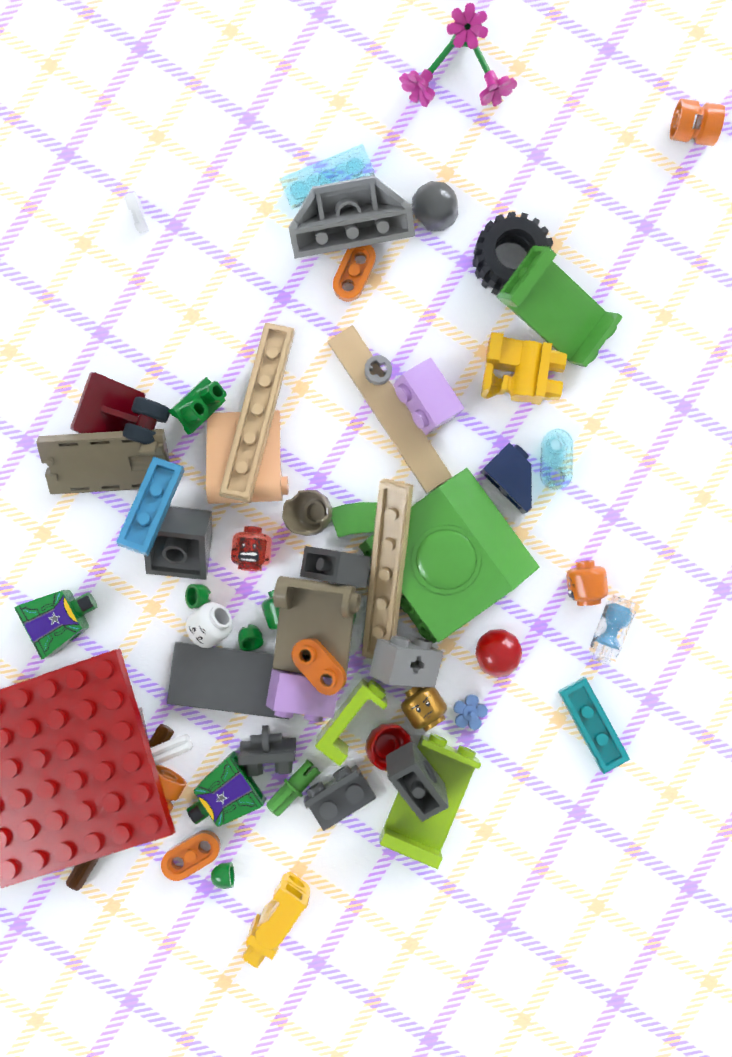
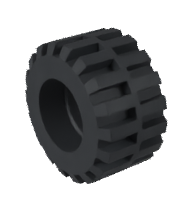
M509 212L507 218L500 214L496 216L494 222L490 220L485 225L484 231L482 230L478 237L472 260L473 267H476L475 275L477 279H483L481 285L485 289L488 286L492 287L491 293L496 296L516 270L506 267L499 261L495 250L498 246L504 243H514L521 246L527 254L533 246H548L550 248L553 246L552 237L546 238L549 232L546 226L540 228L538 226L540 220L536 217L533 221L527 219L529 215L522 212L520 217H516V212Z

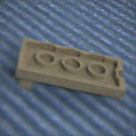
M152 429V431L156 432L153 435L155 441L147 445L127 439L123 436V431L38 436L36 445L41 463L49 466L46 469L45 478L50 495L138 490L153 456L170 462L164 429Z

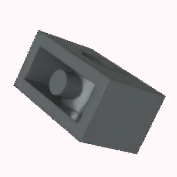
M305 546L300 577L366 588L370 574L371 557Z
M413 741L386 755L388 780L422 822L449 808L444 781Z

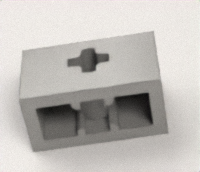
M395 635L391 636V640L377 639L369 676L392 686L435 688L444 652L432 647L433 642L423 638H415L414 642Z

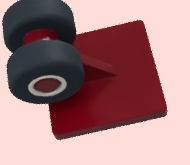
M90 372L70 429L80 434L123 431L122 434L127 439L147 445L155 441L153 435L156 432L152 431V429H155L156 423H166L170 415L168 410L170 408L145 398V393L97 372Z

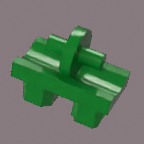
M205 377L168 411L181 422L184 431L189 435L226 401L227 393L218 381L211 382L208 377Z

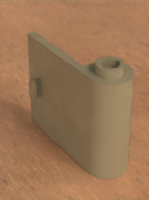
M279 576L273 595L274 606L280 609L272 669L301 673L293 663L292 649L300 640L315 638L339 662L347 676L354 613L359 611L361 595L356 593L354 586ZM304 650L303 658L309 661L311 653L308 650ZM329 674L324 675L326 678H332Z

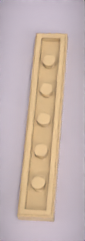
M267 322L264 324L219 492L220 497L251 503L295 335L294 328Z
M353 324L327 341L328 345L425 493H429L452 478L451 473L422 429L418 428L414 423L412 414L405 403L398 399L395 388L390 380L382 385H374L366 379L365 364L373 355ZM377 363L372 365L373 371H370L372 376L378 374L381 378L385 375Z
M386 478L379 480L362 656L373 659L377 639L391 640L392 635L397 636L414 487L413 484Z

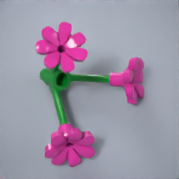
M467 3L464 12L459 8H454L451 12V17L455 22L449 23L446 27L447 33L453 35L447 46L428 69H424L420 75L417 71L412 70L408 74L403 73L399 77L402 89L405 92H411L409 99L412 102L418 103L420 101L423 107H428L430 101L435 96L434 90L428 87L429 82L433 79L435 70L454 47L473 49L485 73L484 79L487 87L479 94L482 106L488 105L491 101L493 106L501 104V96H509L513 92L512 89L517 87V82L513 77L503 76L500 79L497 78L494 70H490L478 46L477 37L486 38L488 35V28L482 26V23L487 20V13L484 10L476 14L474 3Z

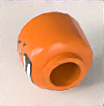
M594 560L577 561L576 568L567 571L568 596L571 600L577 601L578 606L598 605L602 603L601 599L607 597L608 583L606 570L602 566H595Z

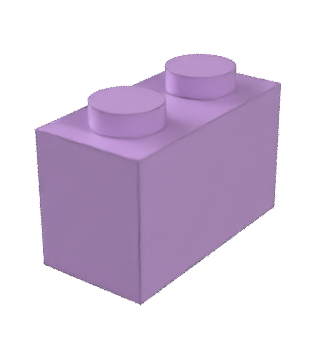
M431 357L402 373L393 384L398 399L406 404L412 413L414 423L423 430L425 435L451 421L465 409Z
M272 669L266 706L275 711L274 715L278 717L293 718V713L303 714L306 720L322 722L323 717L334 718L338 692L334 695H323L314 688L302 673ZM323 677L326 684H332V678Z

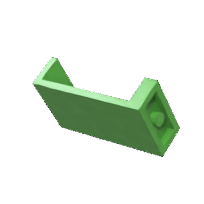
M533 246L496 297L547 343H552V347L556 351L566 353L567 360L571 364L587 367L588 364L596 359L599 349L605 341L616 332L617 325L623 317L619 313L605 311L556 265L553 260L557 254L550 247Z

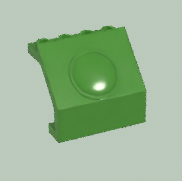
M467 467L411 506L400 607L418 628L420 635L433 643H439L512 592L540 568ZM374 534L358 546L364 556L371 558Z

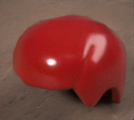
M504 629L489 630L480 637L475 648V654L479 666L484 673L495 678L508 677L518 669L522 659V648L514 634Z
M394 723L380 724L371 730L366 739L365 750L368 759L378 769L387 771L386 755L411 742V736L400 725Z

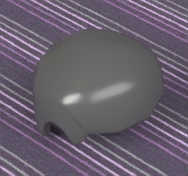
M429 181L419 187L412 197L413 214L428 231H444L454 224L459 215L457 196L454 190L444 182Z

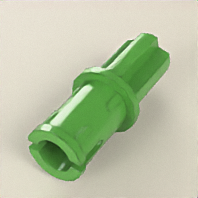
M306 759L305 763L290 779L285 778V784L267 802V808L275 816H280L298 796L302 797V792L321 774L317 767H313L314 764Z

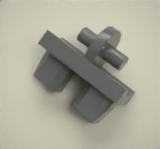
M262 725V734L250 735V741L240 742L238 763L244 766L248 777L263 774V764L275 763V773L290 774L292 772L293 761L296 758V737L282 738V733L270 734L269 725Z

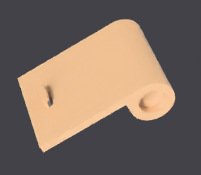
M275 410L251 502L283 501V495L289 494L288 476H282L280 410ZM241 412L213 413L207 419L206 496L208 504L247 503L220 497L219 495Z

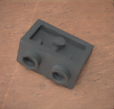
M357 764L351 768L348 765L343 766L332 774L334 779L326 784L320 781L306 790L308 795L304 797L303 804L306 808H310L323 831L376 799L374 791Z

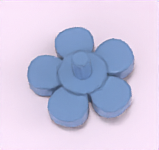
M470 694L466 696L465 703L460 700L455 702L453 710L459 714L455 718V724L458 727L465 728L468 725L472 730H477L481 727L482 722L478 717H485L488 709L484 704H478L479 698Z

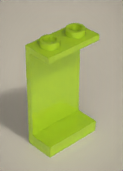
M431 733L429 737L421 735L417 747L444 781L449 808L422 822L398 792L379 836L380 845L438 870L443 859L441 850L475 768L480 769L481 762L475 757V751L459 745L458 749L446 745L448 740Z

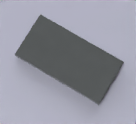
M175 642L167 704L290 719L275 716V711L266 706L274 654L215 646L202 648L196 644Z

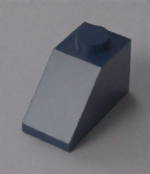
M509 442L480 473L522 514H525L532 509V464L527 460L529 455L523 448L517 444L513 446Z

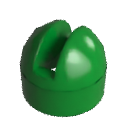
M190 584L185 592L187 606L191 609H198L203 604L211 602V599H209L211 590L203 584Z
M248 624L247 628L242 627L239 630L238 643L242 650L253 651L263 645L264 640L260 628L253 624Z
M232 862L221 863L212 870L210 878L213 885L220 889L234 887L235 873Z

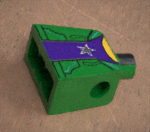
M61 590L19 604L14 609L41 660L56 655L89 628V623L84 615L95 610L98 606L90 592L75 599L70 590Z
M232 751L195 787L193 791L198 801L186 810L194 824H198L210 816L214 824L220 827L261 808L265 804L266 797L254 779L246 775L244 766L238 763V755L235 751Z

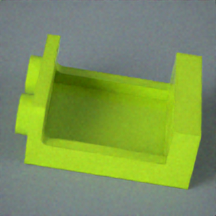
M362 678L335 712L334 718H331L317 735L315 747L338 766H341L348 757L349 745L341 740L339 736L367 700H372L384 710L388 706L386 690L373 679L367 682Z

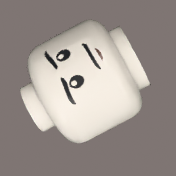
M209 602L203 604L187 618L186 630L189 638L202 648H210L227 638L232 631L231 614L225 607L217 603Z

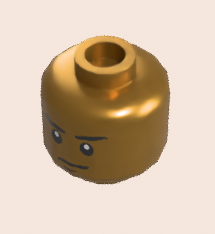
M413 687L404 693L407 699L402 702L401 709L414 729L423 728L426 732L446 719L444 714L447 711V705L436 688Z

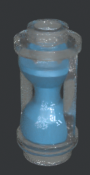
M612 595L610 601H606L588 651L593 653L592 660L608 666L611 661H618L636 611H633L636 603L616 595ZM605 622H606V625H607L606 630H605L604 633H602V630H603L604 625H605ZM622 629V632H621L620 637H619V640H618V639H617V634H618V632Z

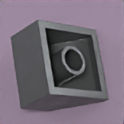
M169 506L149 555H144L146 574L207 580L212 542V511Z

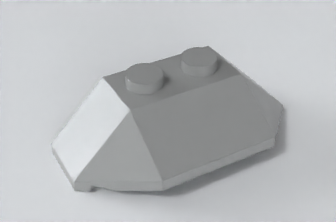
M375 175L313 186L288 227L294 259L415 237L411 204Z

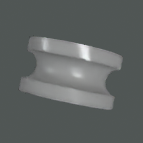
M375 355L368 359L365 364L366 379L374 385H382L389 381L392 375L391 362L382 355ZM375 363L379 367L385 365L387 370L384 369L383 373L385 375L381 378L378 374L373 376L370 374V371H373L372 365Z

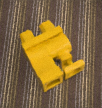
M491 332L487 347L481 397L489 399L507 392L511 395L510 400L516 402H531V404L540 405L543 400H559L562 396L563 381L548 379V372L563 373L567 354L552 350V343L543 342L542 344L531 340L523 341L504 337V334ZM494 369L514 372V375L510 377L503 374L502 378H498L493 371Z
M286 872L282 875L281 881L273 894V899L276 901L267 903L263 908L262 914L259 915L257 913L251 923L245 941L247 948L242 955V959L258 969L265 957L270 960L274 959L278 953L279 945L283 942L303 910L308 907L310 887L292 872Z

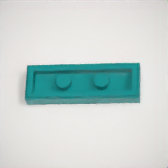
M582 677L557 691L601 773L605 774L631 760L586 677Z

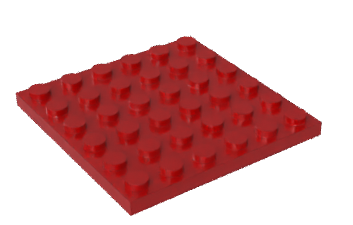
M114 649L0 689L1 889L176 833L121 649Z

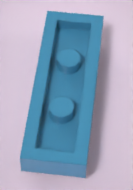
M153 456L116 540L118 546L145 556L149 555L184 474L183 466Z

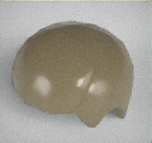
M299 490L292 499L286 500L283 505L282 519L286 528L294 534L303 536L317 535L331 522L332 506L327 496L318 490Z

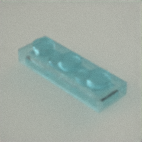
M362 143L279 178L290 208L293 210L302 205L313 186L375 175V170Z

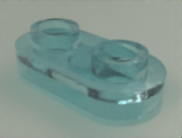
M560 428L548 431L541 440L540 478L543 485L550 490H561L567 487L573 478V439L566 430ZM552 440L560 442L561 447L559 450L552 449ZM552 470H557L560 473L558 481L551 478L550 473Z

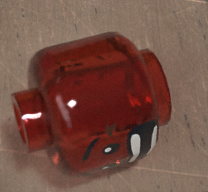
M244 526V532H237L233 535L231 561L238 565L237 570L262 572V567L270 564L272 538L262 533L263 528Z

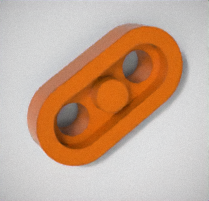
M371 245L346 250L333 279V291L340 300L351 302L362 294L376 261V253ZM357 256H364L366 261L363 264H359L355 261V258ZM345 283H351L354 286L351 291H345L342 287Z
M305 638L294 645L291 654L293 663L319 693L334 695L343 689L347 680L346 672L319 640ZM304 650H308L311 653L309 661L303 658ZM325 674H329L332 677L331 685L324 682L323 677Z
M202 830L169 849L161 861V870L164 876L172 881H180L212 863L217 858L221 849L219 837L212 831ZM207 841L211 849L203 850L200 843ZM180 857L184 865L177 866L174 863V858Z

